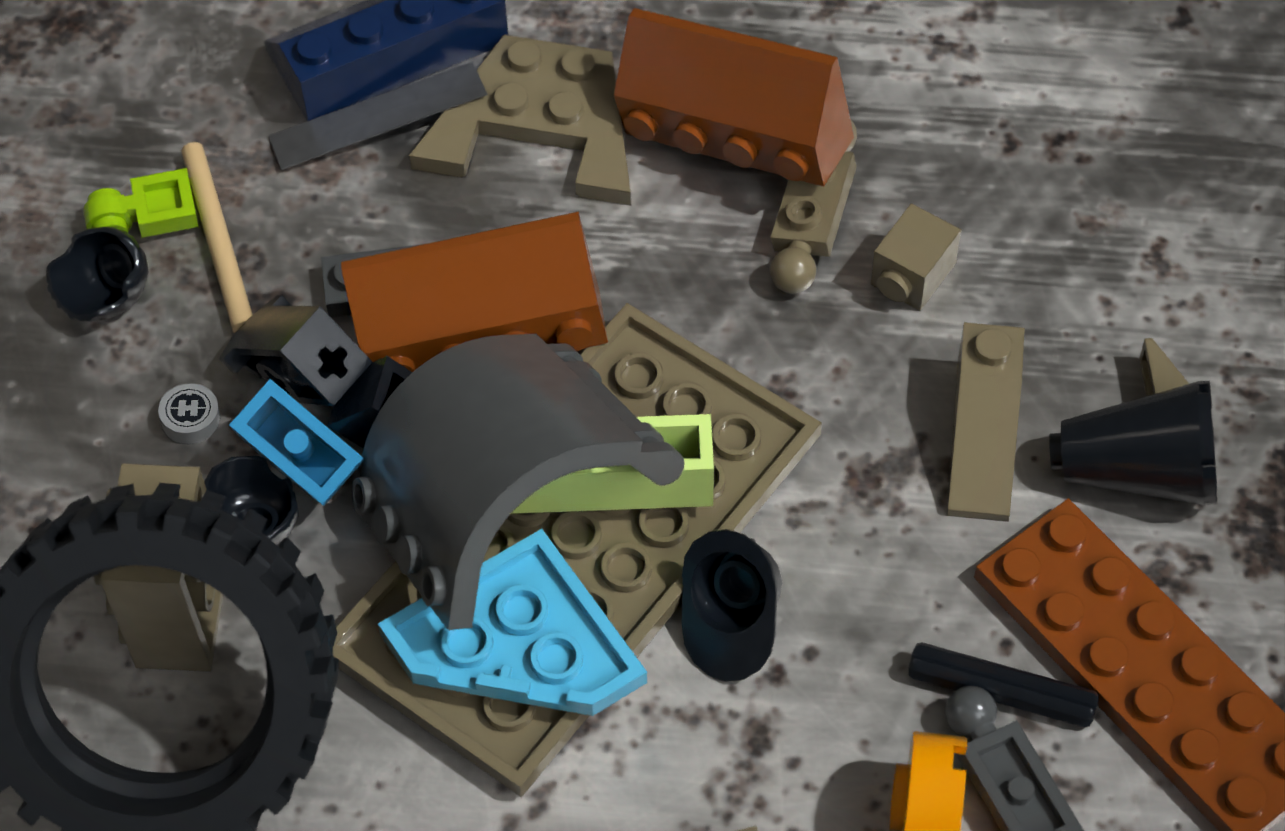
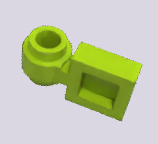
M187 168L130 178L133 195L124 196V194L113 188L95 190L88 196L87 202L83 207L86 230L100 227H115L129 233L132 223L138 222L141 237L143 238L199 227Z

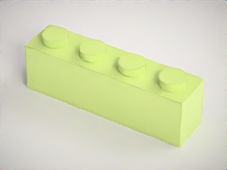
M711 414L637 417L641 422L652 425L662 435L664 442L671 444L683 456V472L673 483L664 486L657 485L631 465L584 469L562 476L546 484L525 499L511 514L713 506L714 461Z

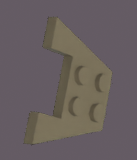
M504 35L477 69L488 95L445 110L409 155L411 169L463 178V176L466 177L478 134L580 150L584 152L575 181L576 195L582 198L631 206V190L622 123L614 98L616 79L612 51Z

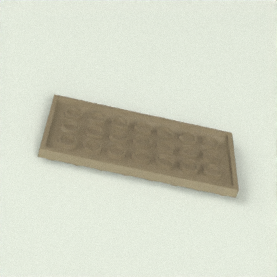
M626 303L606 326L608 343L587 347L581 353L583 361L589 363L600 374L602 383L636 417L711 414L714 461L713 506L510 514L491 541L483 562L538 530L543 529L635 656L638 657L682 604L684 556L693 541L709 531L728 529L741 533L821 436L822 422L629 303ZM395 561L336 626L337 637L333 646V657L339 659V669L522 798L589 715L413 684L381 637L378 623L422 598L409 578L401 573Z

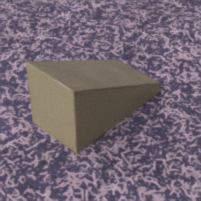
M1145 338L1139 361L1146 396L1189 384L1153 338Z

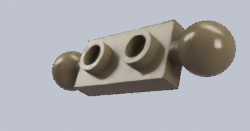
M852 120L854 139L824 187L804 181L788 180L770 237L774 252H778L772 259L770 276L774 285L783 292L796 294L808 289L815 280L817 270L811 255L830 257L857 168L854 152H850L857 140V130Z

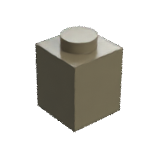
M911 203L874 251L871 285L878 288L890 300L904 302L921 311L957 262L961 229Z

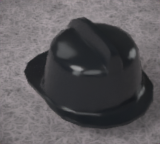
M728 529L709 531L693 541L684 556L682 571V632L684 645L693 662L708 676L723 681L744 680L761 670L772 654L776 636L777 602L782 588L780 570L771 554L758 545L754 538H749L745 534Z

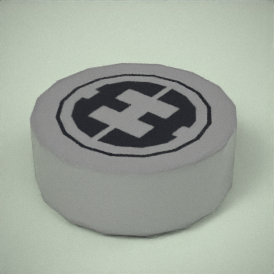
M186 383L175 386L165 393L158 406L162 430L168 438L177 443L188 445L200 443L211 437L220 422L216 396L210 389L200 384Z

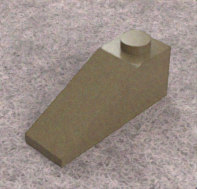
M964 322L957 361L947 516L1009 521L1022 385L1025 328Z

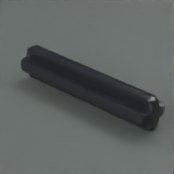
M924 642L916 644L908 668V675L912 679L954 691L965 686H977L986 690L996 703L1081 727H1089L1091 725L1099 701L1098 693L1095 690Z

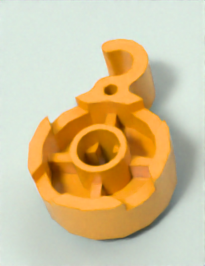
M913 731L908 764L896 763L889 830L961 831L966 770L953 769L954 754H966L967 737Z

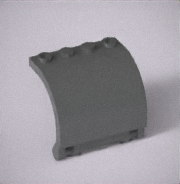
M537 334L488 336L458 344L434 356L413 371L389 396L380 409L367 436L362 454L364 461L361 463L360 477L355 478L352 484V503L355 512L363 517L375 533L377 541L388 550L397 562L401 573L409 578L421 594L424 603L431 607L447 630L472 628L480 571L488 547L508 516L530 495L546 484L573 472L597 467L631 465L657 485H669L682 474L684 459L671 444L664 442L662 435L652 425L641 422L602 383L600 374L589 363L583 361L582 356L571 345L565 343L546 344Z

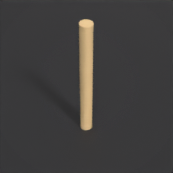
M191 142L182 147L181 154L185 168L188 171L190 185L230 324L235 334L253 314L203 145L198 142Z

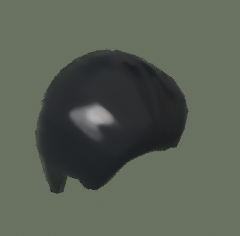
M115 227L92 228L75 234L71 238L72 243L66 252L51 261L47 266V290L50 292L51 298L56 301L57 307L62 309L71 320L77 319L88 322L105 320L127 311L141 297L149 273L146 255L135 238L122 229Z

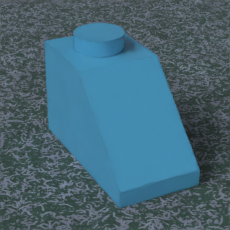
M271 379L266 382L229 424L239 438L322 506H325L364 461L360 454Z

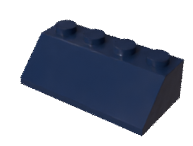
M365 0L264 41V44L305 119L310 121L390 92L493 50L504 35H508L505 0Z

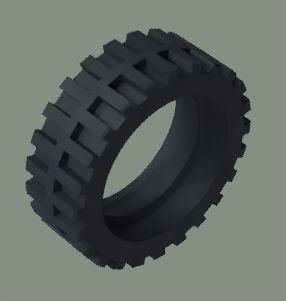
M159 483L152 495L136 496L133 484L113 487L104 500L92 503L87 495L70 503L61 516L51 521L49 518L44 520L29 534L20 547L12 553L0 568V793L10 786L24 800L16 814L31 827L43 816L62 828L61 831H256L264 811L269 809L273 814L277 815L290 801L298 778L305 779L314 763L333 704L332 698L339 670V659L333 657V646L337 637V629L334 615L324 616L320 603L325 590L317 574L314 573L304 578L296 566L301 551L288 537L277 546L262 533V529L267 521L266 518L250 508L245 518L241 520L221 510L226 496L206 490L200 502L179 498L180 484ZM154 566L192 576L210 585L237 606L259 636L266 661L267 683L260 715L254 727L236 749L222 760L202 768L183 772H148L129 768L108 760L86 747L71 734L54 713L45 696L38 675V653L41 638L51 614L66 595L78 585L97 574L116 567Z

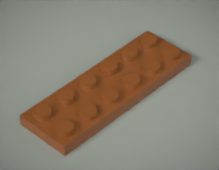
M1069 498L976 566L974 579L1078 686L1095 690L1098 693L1099 701L1097 706L1218 831H1268L1285 817V712Z

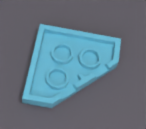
M543 529L538 530L482 563L472 628L447 630L431 607L427 606L422 598L378 623L381 637L413 684L594 716L647 683L646 669Z

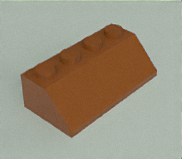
M634 8L630 13L614 90V98L625 134L632 135L642 141L651 140L681 148L690 154H703L726 160L739 167H752L778 174L791 181H804L825 186L854 139L838 57Z
M579 211L341 262L342 275L358 346L372 362L388 356L413 372L426 361L453 346L470 340L497 335L537 334L546 344L565 343L571 345L576 351L608 343L600 291Z

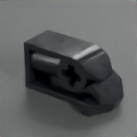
M276 295L254 313L233 335L219 358L231 372L238 373L244 367L261 379L263 377L266 382L271 379L298 403L334 406L372 363V360L321 306H292L282 295Z

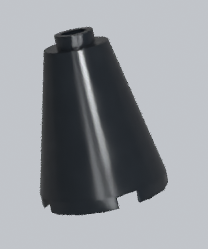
M1197 381L1062 420L1061 433H1050L1051 469L1063 470L1065 482L1200 505H1218L1210 381Z

